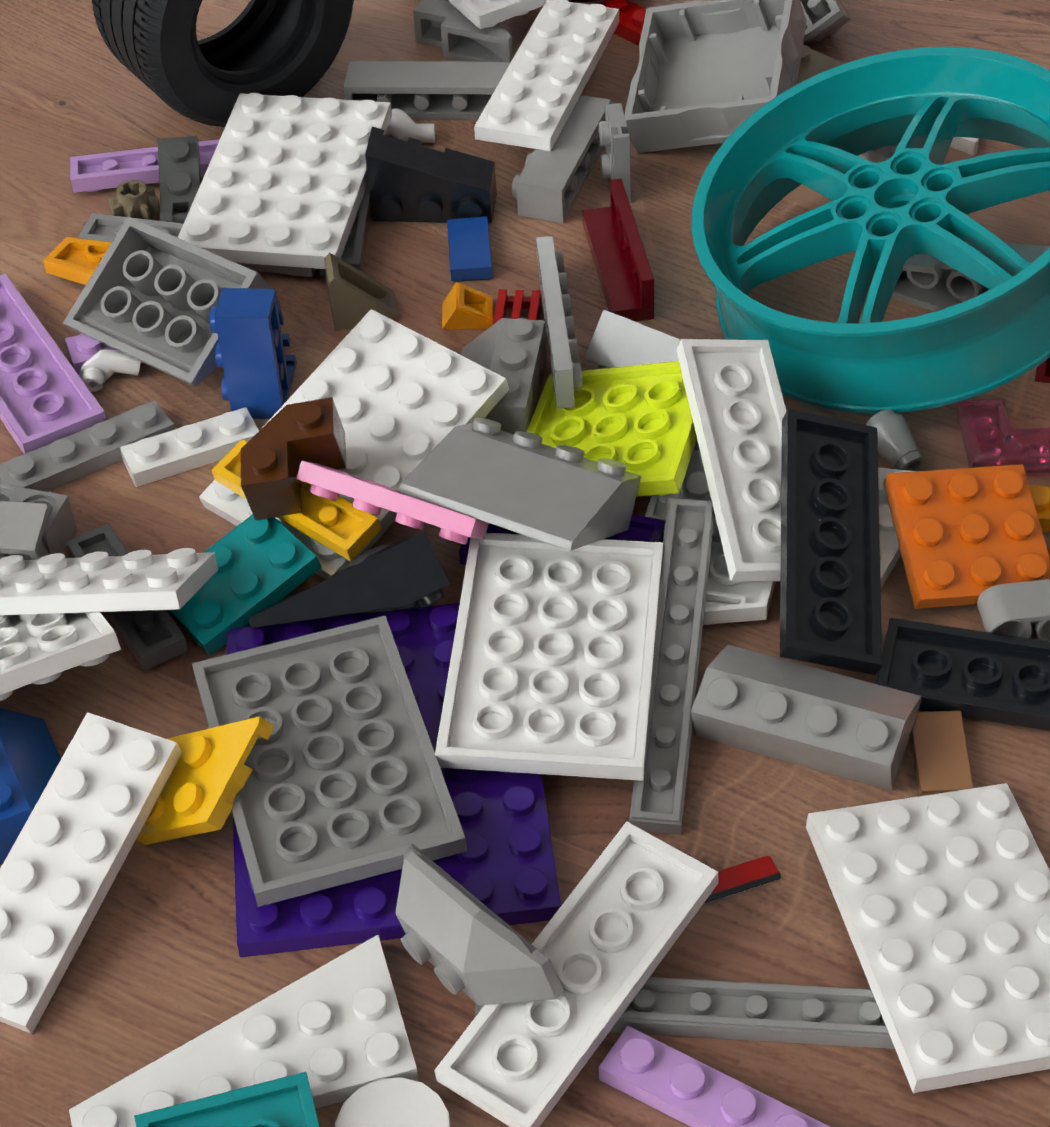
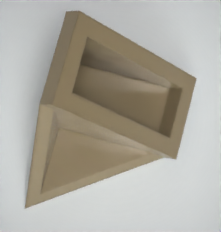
M329 252L324 258L325 275L335 331L354 328L371 309L393 321L399 318L395 293L392 289Z

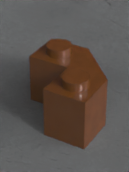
M333 397L286 405L241 448V488L255 520L302 513L301 480L296 479L301 461L319 463L337 470L346 469L345 431Z

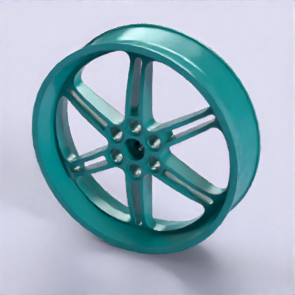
M923 47L898 50L848 62L819 73L786 90L754 112L724 141L711 159L700 180L692 208L691 231L694 247L703 270L716 287V308L725 339L768 340L782 394L810 405L852 413L876 414L886 409H891L895 413L912 412L964 401L1007 384L1050 358V247L1034 262L1030 263L996 235L966 215L1050 190V71L1020 57L977 48ZM953 137L989 139L1027 148L986 154L943 164ZM898 144L893 156L884 162H870L857 156L871 150ZM801 184L832 200L778 225L744 245L747 238L765 215ZM856 251L844 293L840 316L835 323L792 316L769 308L748 296L749 292L761 283L839 255ZM917 254H928L990 289L970 300L943 310L917 317L882 322L905 262ZM867 296L861 322L858 323Z

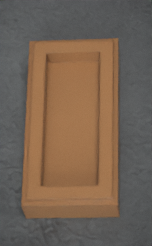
M961 711L918 712L910 737L919 796L974 788Z

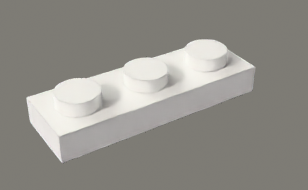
M245 407L121 446L120 451L122 460L135 487H139L220 461L241 439L248 442L259 430Z

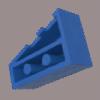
M222 288L218 305L211 307L209 322L211 333L218 334L216 364L217 367L224 368L222 378L223 400H229L231 411L246 407L252 419H271L289 399L297 364L295 355H286L284 347H290L291 340L289 334H281L280 325L284 324V317L276 290Z

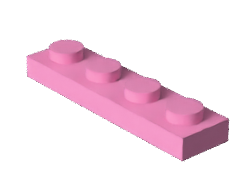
M301 461L296 477L298 480L312 484L309 491L312 494L337 501L339 493L354 498L352 507L380 515L381 508L397 513L396 522L423 530L425 522L441 528L439 532L440 537L466 545L468 537L484 539L489 523L400 493L397 489L319 463Z

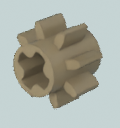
M129 180L121 183L116 189L117 196L108 197L113 216H129L131 218L153 220L152 215L160 214L159 200L155 194L154 187L147 188L146 184L139 180Z

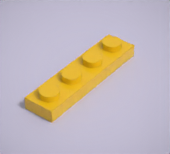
M241 439L211 471L218 483L246 499L241 488V448L247 442ZM301 481L302 513L279 516L277 518L347 560L352 561L382 530L379 519L368 512L352 507L353 503L339 495L337 501L312 494L309 492L312 484Z

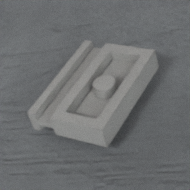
M606 104V121L599 122L601 146H606V154L600 155L602 179L609 178V180L622 178L629 203H631L630 136L627 133V124L622 104Z

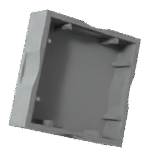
M698 0L647 8L639 43V64L631 81L624 114L627 131L637 152L645 153L724 143L739 125L759 108L797 85L807 23L800 0Z

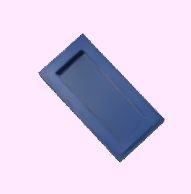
M487 216L447 219L451 281L493 278Z

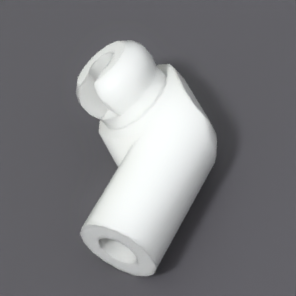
M398 108L391 109L392 117L387 130L394 138L408 142V138L411 137L421 140V143H435V123L416 124L403 110Z
M103 349L82 365L79 376L90 392H96L103 388L102 383L115 372L138 376L141 361L119 351Z

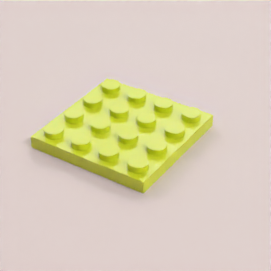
M679 361L581 371L582 389H574L575 407L557 409L552 374H549L526 432L541 436L543 438L541 444L554 448L557 445L579 448L584 451V458L596 462L604 458L627 465V472L641 476L636 497L664 496L680 493L697 436Z

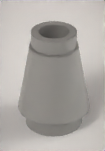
M886 409L876 413L867 421L865 425L877 428L878 454L895 469L919 471L923 467L925 459L921 455L903 415L896 414L891 409Z

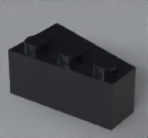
M372 126L365 153L372 221L447 223V219L487 216L488 224H492L497 197L495 162L446 148L445 152L424 147L420 145L421 140L411 137L408 138V142L383 135V129Z

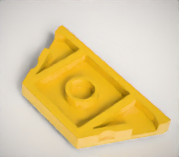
M259 716L167 738L177 742L182 750V754L136 841L148 845L221 830L233 808V802L237 793L244 787L253 770L244 765L258 737L265 740L269 739L273 731V724Z

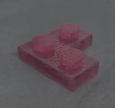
M1004 399L959 402L957 415L969 468L1023 464L1025 473L1050 472V428L1011 429Z

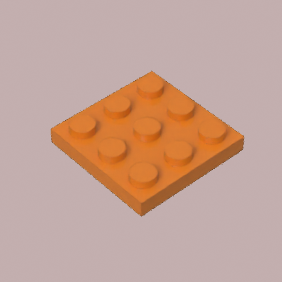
M1023 464L888 473L883 484L915 609L977 604L979 595L992 586L1050 579V557Z

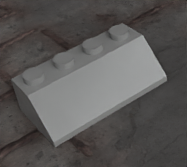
M727 645L707 666L691 709V716L697 737L892 791L922 698L912 693Z

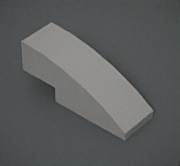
M422 0L413 10L416 42L441 47L443 57L473 62L512 61V35L500 25L496 24L493 27L479 29L447 0Z

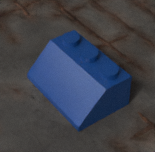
M0 708V864L4 863L61 760L44 719Z

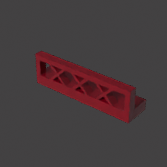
M622 178L609 180L610 207L582 210V222L609 312L635 322L654 319V277Z

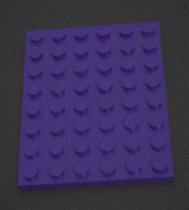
M460 603L428 606L421 609L410 608L304 620L255 628H233L226 632L227 654L386 616L435 752ZM441 768L466 838L467 852L436 859L433 862L508 925L550 921L561 907L541 774ZM233 818L236 929L240 958L364 943L376 935H379L380 941L400 939L406 935L395 914L402 869L258 907Z

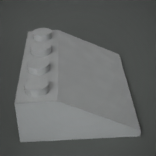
M128 216L63 324L72 330L195 387L217 368L216 345L219 340L217 333H211L209 318L211 307L218 305L222 288H273L256 271Z
M474 418L473 423L454 427L401 482L399 490L400 493L572 551L628 530L641 476L627 472V465L622 462L604 458L596 462L584 458V451L568 445H557L554 448L541 444L543 438L539 435L523 431H516L514 435L500 430L501 424L496 421Z

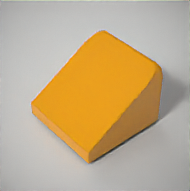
M456 282L442 304V328L445 330L490 328L493 325V297Z

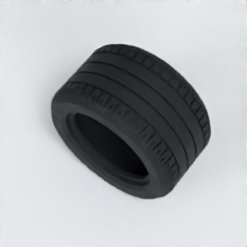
M92 0V8L98 29L111 53L162 101L188 119L210 126L225 127L240 93H259L261 95L276 96L295 95L298 97H303L324 76L336 58L350 24L354 0H250L245 9L231 24L218 33L201 40H197L196 22L202 0Z

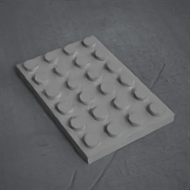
M386 616L192 663L209 728L259 716L273 724V731L269 739L265 740L258 737L244 765L253 770L244 787L237 793L231 810L258 907L402 869L405 850L412 844L417 846L432 861L467 852L464 832Z

